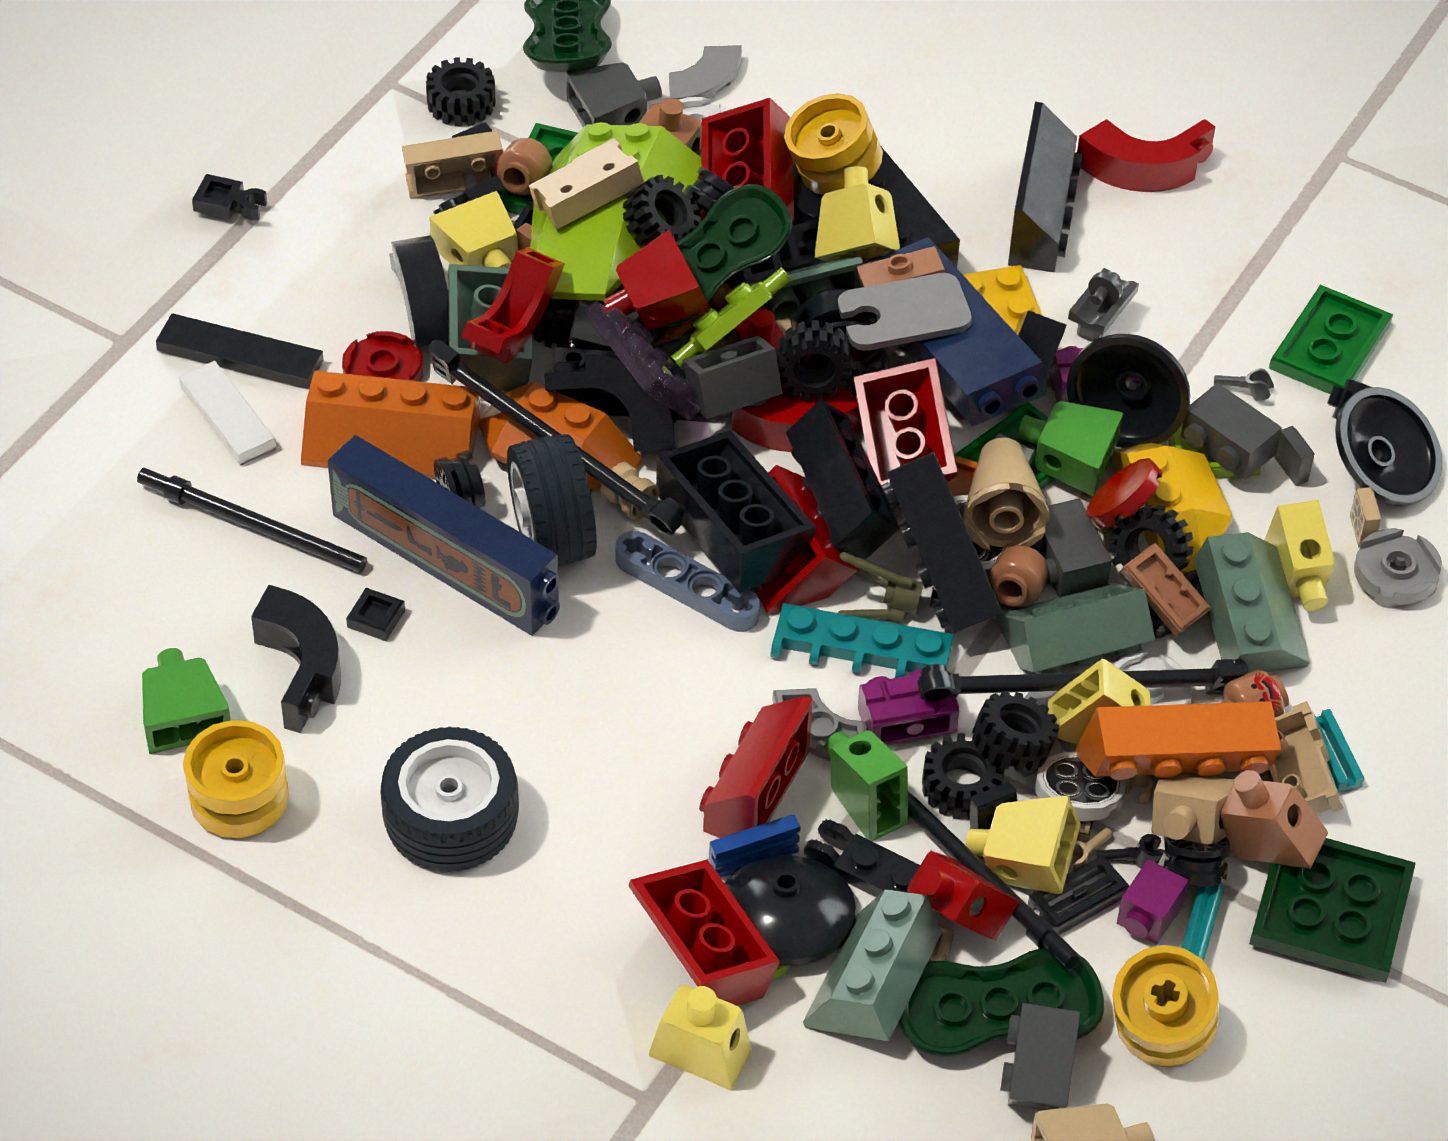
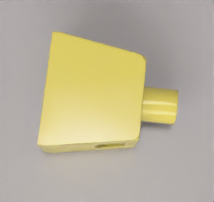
M861 166L846 168L844 170V189L825 193L821 199L815 258L829 262L841 258L861 257L862 261L884 256L900 249L890 192L868 184L867 168Z
M497 191L429 217L430 235L436 244L438 253L450 264L510 268L514 255L518 251L517 233Z
M1319 500L1277 506L1264 540L1273 544L1278 549L1291 598L1300 597L1303 608L1306 611L1321 609L1329 602L1325 588L1335 567V560Z
M1101 659L1048 698V714H1054L1057 718L1055 723L1059 724L1057 738L1078 745L1097 707L1151 705L1150 693L1146 687L1107 660Z
M1069 796L1001 803L996 807L990 829L968 830L966 846L976 856H983L987 866L1006 885L1062 894L1081 823Z
M680 985L659 1022L649 1056L732 1090L751 1054L743 1011L736 1005L716 998L715 992L708 987L698 986L692 988L687 985Z

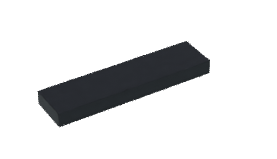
M171 313L155 341L157 351L204 363L216 361L220 367L307 389L310 387L314 370L318 371L324 361L322 350Z

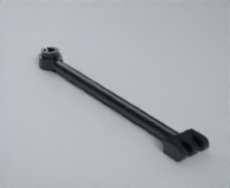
M434 340L430 343L429 351L434 371L449 383L453 384L456 380L538 439L546 436L562 435L462 364L459 353L443 341ZM577 446L585 472L642 512L643 517L648 519L658 531L664 535L672 536L683 524L682 517L685 515V511L675 500L669 497L664 501L657 500L654 497L650 498Z
M1241 659L1216 660L1211 668L1123 672L1146 688L1205 686L1206 694H1223L1225 685L1234 679L1244 676L1248 666ZM933 664L924 667L920 671L921 676L917 682L920 698L924 701L937 702L957 697L959 694L1001 693L1003 691H1009V693L1059 691L1083 672L959 676V673L952 674L948 672L944 665Z

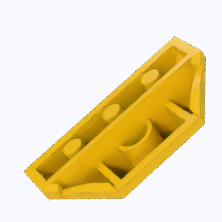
M1155 443L1140 444L1114 450L1111 460L1117 472L1129 464L1145 458H1150L1160 468L1162 478L1157 479L1159 481L1158 488L1142 507L1152 505V508L1157 505L1166 506L1165 512L1173 509L1179 513L1175 518L1177 522L1185 519L1188 525L1182 528L1184 534L1192 532L1193 540L1187 542V546H1192L1194 549L1193 554L1186 557V559L1190 560L1188 566L1181 571L1185 575L1196 570L1194 558L1206 538L1224 535L1232 522V514L1205 454ZM1151 530L1143 531L1149 547L1156 543L1163 552L1165 551L1164 543L1156 532Z

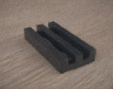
M1101 855L1067 874L1062 894L1036 891L1029 895L1028 905L1033 911L1037 909L1040 912L1039 916L1045 915L1059 928L1058 935L1119 902L1128 889L1129 884L1104 855ZM1103 872L1106 875L1088 886L1084 885L1072 892V895L1050 906L1048 902Z

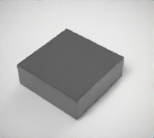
M1290 426L1281 430L1277 453L1274 458L1295 486L1306 483L1310 477L1315 453L1294 426Z

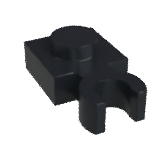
M211 174L204 176L192 199L193 211L231 219L234 212H239L248 220H259V205L266 206L268 203L266 191L259 188L244 190L243 181Z
M495 175L465 190L461 195L441 203L439 208L434 210L433 213L434 215L495 191L500 194L505 187L498 175Z

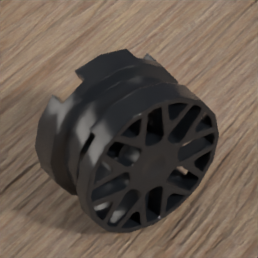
M700 167L697 173L702 177V180L696 179L693 185H687L683 193L686 194L690 191L693 198L689 201L693 204L697 203L698 208L708 213L713 204L722 195L734 189V187L708 169Z
M469 451L456 453L455 458L450 460L447 457L435 459L433 463L434 475L438 484L479 508L485 506L486 500L482 478L477 464L472 465L468 461L473 459Z
M1166 837L1165 851L1169 856L1164 860V868L1189 880L1188 886L1202 887L1221 884V877L1227 880L1228 864L1224 859L1229 855L1230 841L1225 837L1216 844L1208 845Z

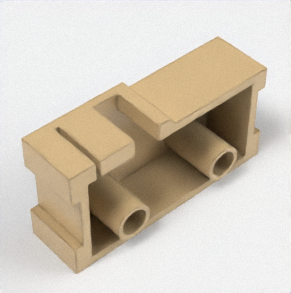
M485 132L402 146L407 172L405 177L410 199L453 191L464 192L466 187L463 175L474 174L476 185L491 178L490 171L492 177L495 176L497 160L503 153L499 132Z
M613 138L573 159L572 163L530 184L529 188L536 208L540 212L544 210L548 214L551 224L556 229H559L637 188L644 183L638 161L632 155L627 156L624 154L620 143Z
M1308 701L1293 706V711L1275 717L1282 750L1270 768L1274 782L1291 784L1296 787L1316 815L1330 809L1333 812L1344 809L1327 763L1331 758Z

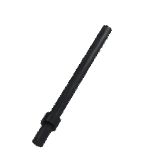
M145 467L138 473V483L164 493L165 499L180 505L185 502L356 572L361 573L366 567L367 557L194 488L191 481L176 475L167 477Z
M908 790V815L953 859L1019 900L1020 902L1012 916L1026 929V936L1039 949L1046 948L1067 969L1074 967L1078 963L1080 955L1058 935L1059 928L1045 915L1039 916Z

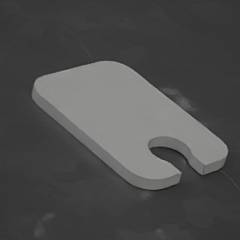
M937 273L852 289L843 292L838 298V310L841 319L854 317L862 312H872L880 317L876 323L871 325L857 324L846 326V333L851 345L863 351L958 334L969 329L972 324L971 311L960 283L955 276L948 273Z

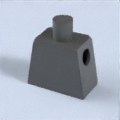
M623 62L596 66L581 71L566 72L567 102L583 128L586 125L600 122L608 123L609 125H632L639 123L647 112V102L662 97L661 85L656 76L637 80L629 65Z

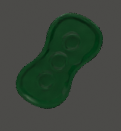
M526 0L524 2V10L532 19L534 29L523 44L524 53L535 67L545 71H581L598 66L603 62L612 46L610 37L601 27V20L610 7L611 0Z
M758 184L739 186L722 195L713 204L702 222L687 236L676 241L707 303L710 302L717 290L734 275L775 256L788 239L792 229V218L788 207L782 199L772 190ZM700 313L664 326L676 327L686 324L695 319Z
M1046 948L1035 949L1006 963L992 966H971L949 961L927 962L899 1020V1024L911 1044L920 1050L937 1056H954L969 1052L994 1039L1008 1037L1010 1016H1020L1022 1003L1079 1011L1080 1017L1077 1039L1095 1030L1101 1022L1104 1013V997L1098 976L1085 958L1080 956L1078 963L1074 967L1067 969Z

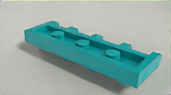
M783 603L772 642L770 657L780 658L782 649L810 653L809 664L818 665L821 655L853 661L852 672L861 673L863 663L896 669L895 678L904 677L906 671L914 672L933 664H941L947 668L953 634Z

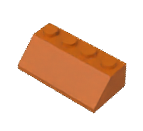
M314 370L305 406L301 465L328 468V459L356 434L428 478L435 480L433 466L435 459L447 457L449 460L454 459L456 453L466 450L473 455L479 429V396L466 386Z
M1271 701L1097 707L1076 747L1077 757L1095 777L1111 776L1115 780H1125L1135 775H1155L1158 778H1171L1180 773H1198L1200 776L1211 777L1222 772H1244L1247 770H1254L1260 774L1271 768L1282 750Z

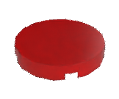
M393 331L372 332L366 334V339L359 342L357 339L354 340L343 353V374L419 382L423 377V354L420 348L418 350L414 346V341L403 334Z
M1150 458L1140 459L1129 464L1111 477L1096 492L1087 506L1086 514L1099 528L1114 526L1115 522L1112 518L1119 514L1123 518L1131 516L1151 498L1158 488L1159 481L1157 479L1162 478V471Z

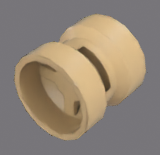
M628 462L619 463L611 469L650 498L654 497L658 500L660 494L659 487L647 478L641 479L637 469ZM601 484L600 493L613 504L619 503L622 512L629 518L638 520L643 517L642 512Z

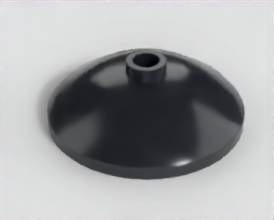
M1112 334L1094 340L1077 355L1070 367L1067 378L1069 403L1123 413L1119 441L1116 447L1120 448L1147 443L1160 444L1166 441L1181 427L1190 406V385L1179 361L1162 345L1139 335ZM1129 376H1136L1141 380V382H1134L1130 379Z
M1370 387L1360 390L1344 402L1337 415L1335 435L1340 458L1352 479L1361 488L1371 487L1376 499L1391 505H1412L1429 496L1436 488L1441 477L1442 452L1436 432L1424 413L1402 394L1381 387Z
M795 855L770 856L744 865L735 871L725 882L727 888L779 959V965H800L819 960L838 949L846 941L853 928L856 905L850 886L839 873L819 861Z

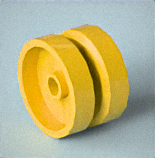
M840 93L819 96L806 102L796 110L786 124L785 142L805 186L814 193L824 195L825 193L844 189V170L848 167L861 166L867 168L869 181L874 177L882 163L883 150L863 103L853 96Z
M230 720L213 724L200 732L186 748L183 769L187 783L189 803L193 817L205 830L220 837L244 838L260 834L277 823L286 810L289 788L281 743L269 729L251 721Z
M1161 945L1143 949L1125 962L1116 975L1112 998L1118 1036L1130 1053L1148 1064L1165 1067L1189 1063L1203 1054L1216 1036L1219 1021V993L1215 976L1203 959L1185 948Z

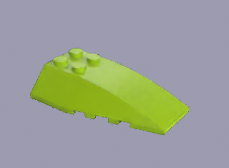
M600 122L586 125L555 157L552 169L548 173L549 175L572 163L573 159L615 138L620 143L623 153L627 156L632 155L638 161L644 182L657 175H663V179L670 176L674 178L673 185L678 182L684 185L683 192L687 185H693L696 179L701 180V176L697 173L701 167V157L662 126H647L643 123L609 125L608 123ZM633 190L559 229H556L551 224L548 214L544 210L540 212L536 208L535 203H533L530 248L565 263L551 299L603 301L610 297L622 284L616 272L617 266L645 246L644 241L639 244L635 242L636 232L629 233L626 228L631 222L623 219V213L627 211L623 208V203L627 200L626 196ZM656 207L659 216L667 223L664 214Z

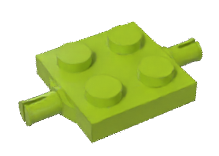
M780 267L779 270L763 282L753 283L751 286L748 283H741L725 296L728 302L725 307L718 312L711 308L692 323L696 330L690 334V341L674 355H671V357L683 369L682 360L706 353L705 351L768 300H771L773 295L788 282H791L792 279Z

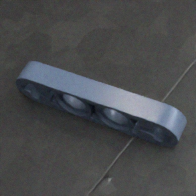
M629 531L618 537L615 545V562L622 571L730 630L745 632L754 628L759 622L760 600L753 591L747 590L739 593L727 577L646 533ZM664 566H674L681 572L674 577H665L658 570ZM700 585H709L715 588L716 592L711 596H700L693 590Z

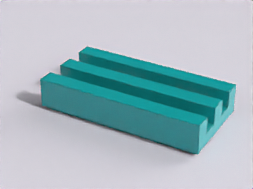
M1331 709L1322 710L1321 716H1315L1331 758L1327 763L1338 792L1362 787L1364 776Z

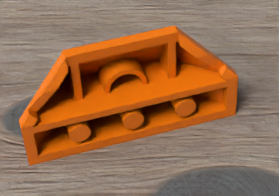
M537 382L504 392V394L560 434L571 435L577 446L608 468L612 469L622 462H628L636 469L641 465L642 456L638 452H634L633 445L606 413L555 390L545 391V386ZM492 405L479 419V427L491 457L507 464V449L509 446L523 441L527 442V440L538 439ZM586 473L589 489H599L601 483Z

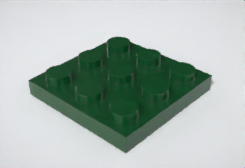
M1326 838L1311 868L1271 863L1249 944L1386 983L1416 862Z

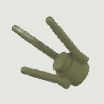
M846 552L840 554L841 560L857 568L858 571L854 573L855 575L887 586L883 603L891 605V609L840 610L838 613L868 619H891L903 622L905 613L916 616L923 590V583L921 581L898 575Z

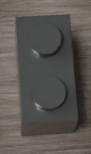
M759 335L682 360L690 404L706 419H721L730 415L731 411L745 406H759L768 402L769 398L783 394L775 348Z
M1216 383L1190 404L1182 424L1180 436L1187 440L1191 446L1198 448L1217 461L1225 470L1231 471L1245 481L1276 455L1282 427L1228 389Z
M1080 498L1048 505L1050 516L1045 527L1046 532L1042 539L1030 547L1037 550L1047 562L1049 571L1047 584L1053 585L1058 597L1107 585L1112 560L1091 519L1086 514V509Z
M1022 1003L1020 1016H1010L1007 1043L1015 1044L1016 1048L1014 1062H1004L1000 1091L1009 1092L1008 1105L1037 1110L1067 1108L1080 1017L1079 1011Z

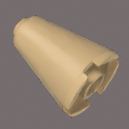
M1010 438L993 439L987 442L981 450L964 508L963 519L971 540L984 549L990 550V545L1004 547V550L1015 545L1031 547L1042 539L1046 532L1045 527L1050 516L1047 501L1021 445Z

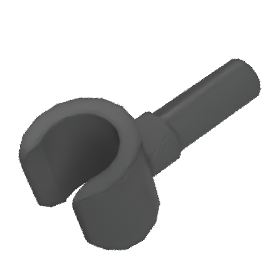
M1262 368L1251 371L1247 376H1214V385L1219 383L1222 386L1249 388L1252 397L1256 401L1268 399L1271 396L1268 388L1274 387L1269 373Z

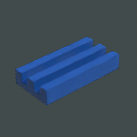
M788 815L709 842V862L720 878L732 875L744 865L758 859L799 853L797 843L800 842L798 832H800L801 826L795 815Z

